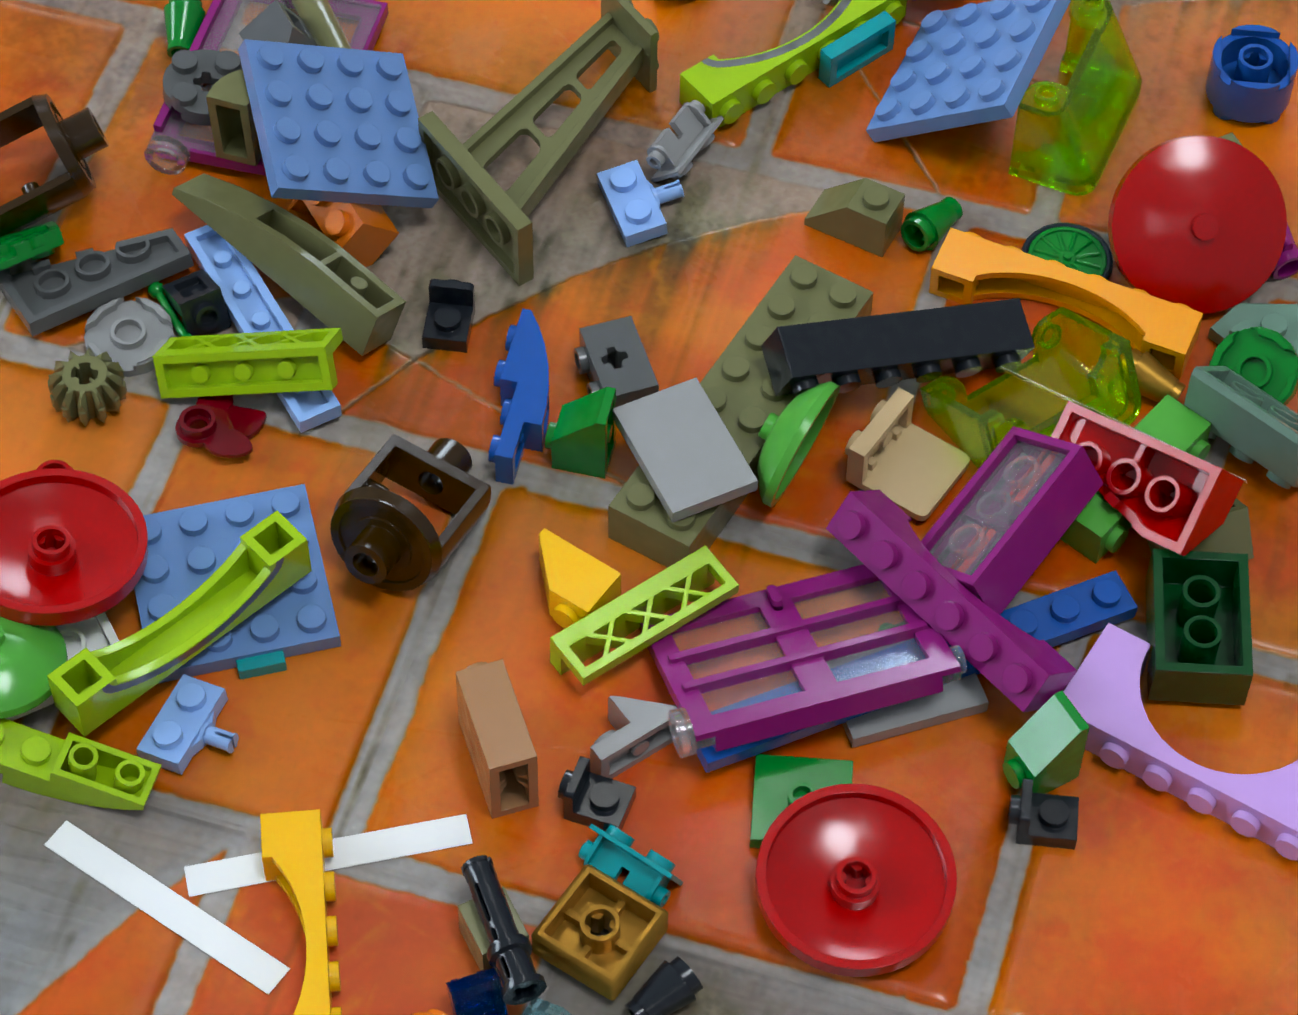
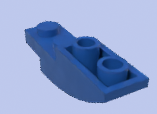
M523 308L517 326L510 325L505 343V350L508 351L506 361L499 360L495 370L494 386L500 387L502 406L500 425L503 426L501 436L493 435L488 456L489 462L495 463L496 482L511 485L514 484L524 449L543 452L550 412L549 366L545 343L532 311Z

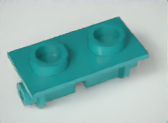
M592 823L589 826L590 829L599 835L594 843L587 840L579 851L578 857L584 860V866L587 864L592 865L617 880L624 868L630 872L622 884L661 908L666 904L671 894V891L666 889L670 880L680 886L683 884V881L671 874L676 866L674 863L650 849L646 857L630 848L635 839L610 824L606 831H603Z

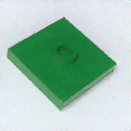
M756 755L750 848H760L763 838L773 821L787 806L800 797L820 788L839 784H852L853 761Z

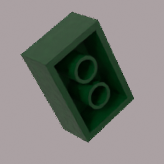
M1152 549L1145 579L1147 642L1151 644L1147 659L1148 700L1245 705L1253 678L1248 554L1190 551L1186 556H1182L1169 549Z

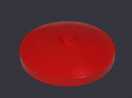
M1203 135L1183 136L1165 141L1139 157L1120 180L1111 201L1108 218V237L1113 258L1133 289L1144 290L1151 296L1172 303L1185 304L1203 314L1220 312L1231 308L1254 294L1274 271L1283 251L1287 230V213L1281 189L1264 162L1247 148L1235 142Z
M61 468L32 470L0 481L1 617L18 623L39 626L72 624L106 612L122 601L134 589L143 575L147 564L148 533L141 510L123 489L95 474Z
M839 784L820 788L800 797L777 816L766 832L760 846L756 865L755 887L757 901L767 926L777 940L794 956L828 973L850 977H868L893 972L917 960L934 945L945 929L953 909L957 889V871L954 855L944 833L932 817L919 805L894 791L867 784Z

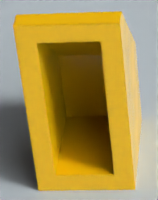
M545 528L539 533V561L549 614L564 629L621 596L620 572Z

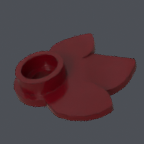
M233 395L199 397L196 405L186 408L180 414L175 426L178 440L188 447H204L217 457L239 458L253 451L249 439L258 434L267 418L266 413L252 408L234 406Z

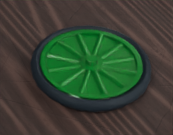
M1054 223L1043 226L1034 231L1026 239L1022 247V251L1045 260L1059 261L1066 267L1087 274L1100 275L1107 280L1112 274L1113 258L1107 243L1094 231L1078 224Z

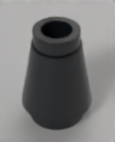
M677 956L670 963L664 960L625 1006L631 1015H670L696 1001L695 994L703 989V986L691 968Z

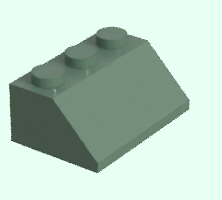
M1196 366L1190 376L1184 405L1212 423L1208 438L1216 439L1217 436L1231 445L1229 452L1248 464H1253L1256 461L1268 469L1266 476L1277 485L1286 489H1290L1291 486L1298 487V413L1226 366Z

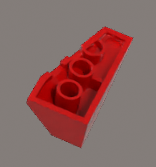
M1069 400L1051 436L1083 446L1103 482L1098 491L1104 496V499L1113 508L1118 510L1143 538L1182 556H1186L1224 524L1244 482L1214 464Z

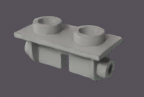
M697 100L684 103L669 122V125L678 136L676 137L670 128H666L647 150V163L652 168L658 169L651 178L652 182L668 178L676 180L689 172L693 166L692 159L714 140V131L724 118L719 116L708 119L704 113V105Z

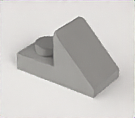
M621 696L608 697V719L616 731L609 730L603 733L590 746V772L612 779L681 738V716L677 706Z

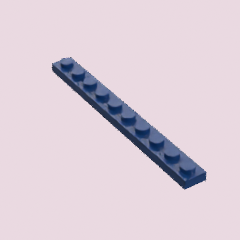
M1115 570L1006 609L1001 613V616L1034 638L1045 640L1051 647L1104 629L1108 622L1115 625L1134 618L1138 606ZM946 641L961 666V672L943 676V685L974 673L976 675L980 674L969 661ZM914 642L832 673L836 681L839 682L927 658L918 643ZM798 684L725 711L798 693L802 689ZM872 711L716 752L713 745V738L715 737L696 742L695 734L690 724H687L686 734L705 772L708 773L846 723L848 720Z

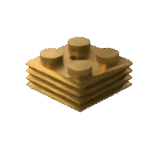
M587 864L532 933V952L607 999L615 1000L667 932L668 912L592 865ZM603 929L609 930V934L605 936L591 934V931L600 933Z

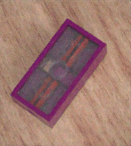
M1013 426L921 542L955 579L983 603L1001 615L1103 485V482L1083 446Z

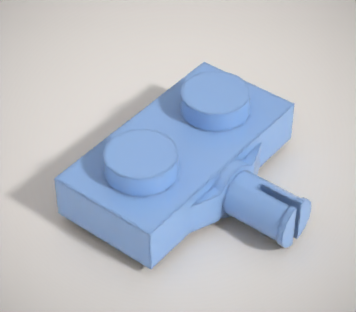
M638 160L597 173L598 185L626 247L668 234L667 223L662 215L660 204L684 197V191L679 179L655 188L645 178Z
M183 674L136 748L138 756L161 764V768L182 775L192 757L207 744L227 751V753H232L234 747L236 748L238 744V734L216 727L217 717L228 701L225 688Z

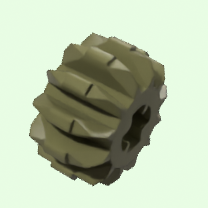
M90 347L81 356H77L70 350L68 362H55V373L49 375L48 380L51 403L56 412H62L63 417L66 418L68 423L80 417V421L86 427L91 418L97 417L105 423L106 412L119 413L120 401L126 399V382L123 380L124 373L119 362H112V358L107 351L95 357Z

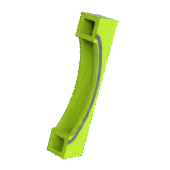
M840 0L832 11L813 28L778 47L749 56L718 59L713 54L680 74L679 102L683 105L686 102L697 100L704 105V113L708 119L722 116L724 120L717 129L725 124H731L743 113L758 104L767 103L775 94L788 86L800 83L808 74L819 68L820 50L883 11L891 15L896 20V24H898L905 17L907 0Z
M278 510L240 536V544L226 561L198 589L168 613L142 630L112 645L91 652L84 648L47 675L55 706L84 737L312 571L308 540Z

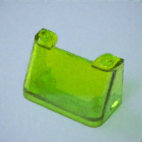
M1071 0L1068 13L1070 26L1066 51L1061 59L1059 71L1065 73L1070 71L1072 77L1067 86L1050 81H1040L1030 85L1026 90L1018 107L1008 174L1075 196L1086 195L1092 192L1098 185L1139 98L1142 84L1141 74L1109 0Z
M1060 307L1042 318L1032 332L1035 346L1032 350L1034 357L1011 371L1126 425L1132 424L1139 415L1142 405L1130 341L1064 307ZM1009 373L1003 374L967 395L963 383L952 376L937 378L920 388L924 407L928 415L970 457V460L978 469L1013 426L1051 437L1068 402Z

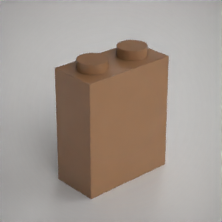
M503 659L490 663H474L464 670L457 671L456 687L459 724L491 818L539 806L537 754Z

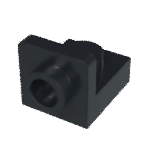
M203 269L162 285L167 300L182 317L186 331L192 336L212 335L231 326V319L221 289Z
M431 279L428 288L429 306L422 335L423 348L467 353L475 315L474 285L455 279Z
M580 756L574 771L567 769L559 786L558 797L562 798L564 802V819L588 827L592 823L603 831H606L608 826L612 824L622 831L636 798V787L590 772V759Z
M1023 778L1020 795L1011 794L1009 802L1008 824L1017 825L1016 844L1075 850L1079 797L1032 793L1033 779Z

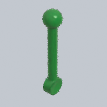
M153 282L149 285L148 294L152 298L157 299L164 310L170 315L172 325L179 336H192L186 331L164 295L163 284L161 282Z

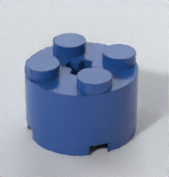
M1242 25L1233 28L1230 35L1223 39L1221 36L1216 41L1206 81V94L1213 105V113L1218 118L1223 120L1233 119L1246 123L1263 122L1266 124H1272L1280 119L1281 113L1286 109L1290 101L1298 69V52L1291 42L1288 46L1279 39L1280 33L1262 25Z

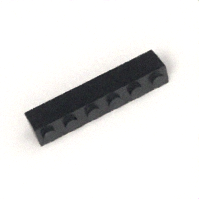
M1020 298L780 326L772 332L761 345L775 396L793 394L795 398L797 395L821 383L830 381L840 386L839 393H846L859 388L861 385L875 384L877 388H886L906 379L915 378L916 382L925 383L933 381L941 375L955 373L956 377L964 378L975 375L981 370L995 368L997 373H1004L1005 371L1002 367L1010 371L1018 368L1022 364L1021 360L1035 346Z

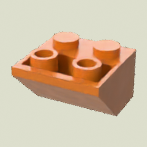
M294 199L286 209L337 243L365 267L373 265L399 234L381 205Z

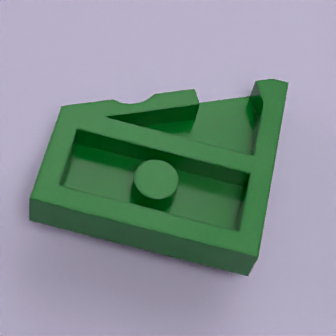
M50 221L1 236L0 271L29 258L30 260H36L54 254L56 252L55 248L64 244L60 227L54 221Z

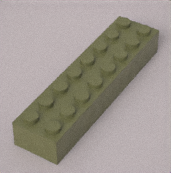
M796 255L700 382L757 480V465L765 442L764 439L758 437V434L771 412L780 416L784 408L794 399L793 394L775 396L761 345L780 326L871 316L872 291ZM639 465L608 506V537L668 568L705 545L709 549L748 494L672 523Z

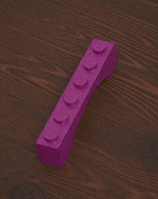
M881 490L849 492L826 529L936 632L941 633L943 638L1010 701L1023 713L1039 710L1055 693L1061 690L1064 691L1078 670L1045 640L1034 638L1003 618L955 579L917 537L909 524L911 518Z

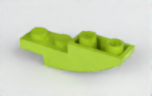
M5 718L0 719V773L3 774L2 783L43 796L82 805L120 810H144L160 773L161 764L71 732L68 733L66 740Z

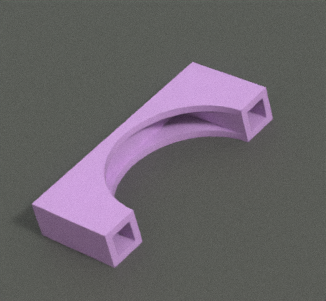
M1108 622L1080 665L1077 673L1064 690L1065 695L1090 727L1085 750L1099 756L1110 767L1124 769L1143 779L1151 788L1157 791H1166L1187 802L1193 810L1202 814H1210L1226 822L1239 834L1246 837H1254L1274 847L1283 857L1290 860H1298V760L1269 772L1231 774L1203 767L1180 755L1156 732L1143 707L1140 693V678L1146 667L1151 644Z

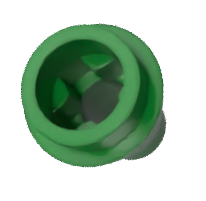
M169 0V3L165 5L164 18L168 43L167 54L171 58L180 50L190 49L206 15L200 0Z
M945 197L937 203L908 213L901 225V235L904 242L917 252L935 249L950 227L961 219L963 215L961 205L956 199Z

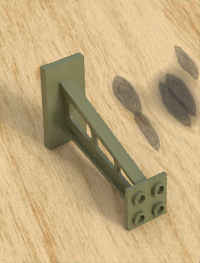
M601 0V19L465 143L462 144L433 111L418 118L419 134L422 142L426 144L439 196L519 286L534 279L533 227L528 216L633 77L649 93L657 89V70L659 68L657 46L659 32L652 20L644 18L634 8L631 0ZM609 49L616 59L591 89L585 88L578 78ZM564 91H573L580 98V103L554 135L550 137L545 136L534 124V121ZM520 135H528L536 142L540 151L507 191H504L485 169Z

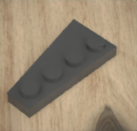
M173 228L118 241L114 250L102 252L93 251V248L75 252L77 259L51 265L49 259L31 263L32 270L11 275L10 269L0 271V290L33 337L87 312H91L111 300L122 298L151 285L153 282L173 276L194 266L191 252Z

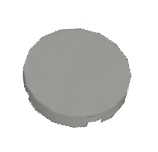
M124 297L111 300L98 307L87 319L85 325L84 340L86 349L90 347L95 357L107 351L112 358V362H119L126 377L146 374L155 369L152 356L170 337H174L170 315L161 305L147 298L135 297L136 301H124Z

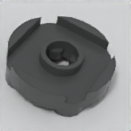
M205 49L194 51L180 50L172 56V63L166 68L163 75V98L165 104L170 110L172 105L175 110L181 113V119L189 123L204 126L211 125L206 99L209 91H202L200 84L208 83L214 85L223 76L241 70L242 65L239 55L228 50L220 52Z

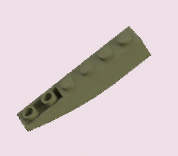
M205 173L174 187L172 195L328 328H341L343 340L361 356L391 340L406 301L345 249L316 228L269 200Z

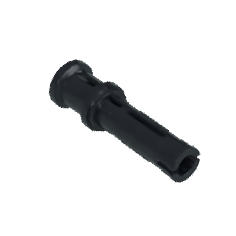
M487 855L473 857L462 865L461 870L470 888L472 898L490 943L487 958L490 966L497 968L503 987L500 991L502 999L508 1005L530 1002L539 997L547 987L544 977L536 973L530 957L533 950L531 942L526 936L519 934L507 899L498 880L492 858H487Z

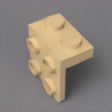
M898 387L888 401L883 399L876 405L870 417V423L863 431H855L850 437L845 448V454L848 455L846 481L864 491L881 490L908 516L918 521H924L930 517L967 470L970 457L962 450L912 424L914 395Z

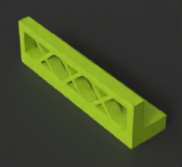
M341 328L170 337L152 356L161 399L333 390L338 384L333 352L343 341Z
M705 545L550 637V663L560 675L571 670L584 686L735 595L739 591V584ZM715 579L721 585L710 593L702 591L714 584ZM682 603L680 611L676 612L671 616L663 615L665 612ZM640 623H644L640 635L633 639L624 638L639 629ZM604 650L603 657L585 667L582 663Z

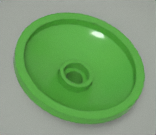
M832 381L821 383L797 395L784 408L780 416L771 412L758 434V437L765 440L757 465L759 494L763 504L772 508L790 485L833 408L840 391L839 385Z
M0 616V719L25 713L37 707L52 695L47 675L68 661L64 638L56 626L23 624Z

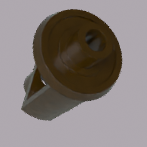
M48 94L32 95V97L0 113V148L43 126L68 171L41 186L37 182L25 184L21 189L23 195L0 206V237L21 231L87 197L96 188L95 180L85 158L109 145L89 107L63 119Z
M393 434L343 493L335 505L330 530L332 541L338 554L354 577L382 589L409 591L429 582L436 576L487 510L491 499V486L468 474L472 468V458L462 444L453 439L440 438L425 451ZM385 478H388L456 516L438 537L431 522L414 504L402 496L391 492L389 488L381 483Z

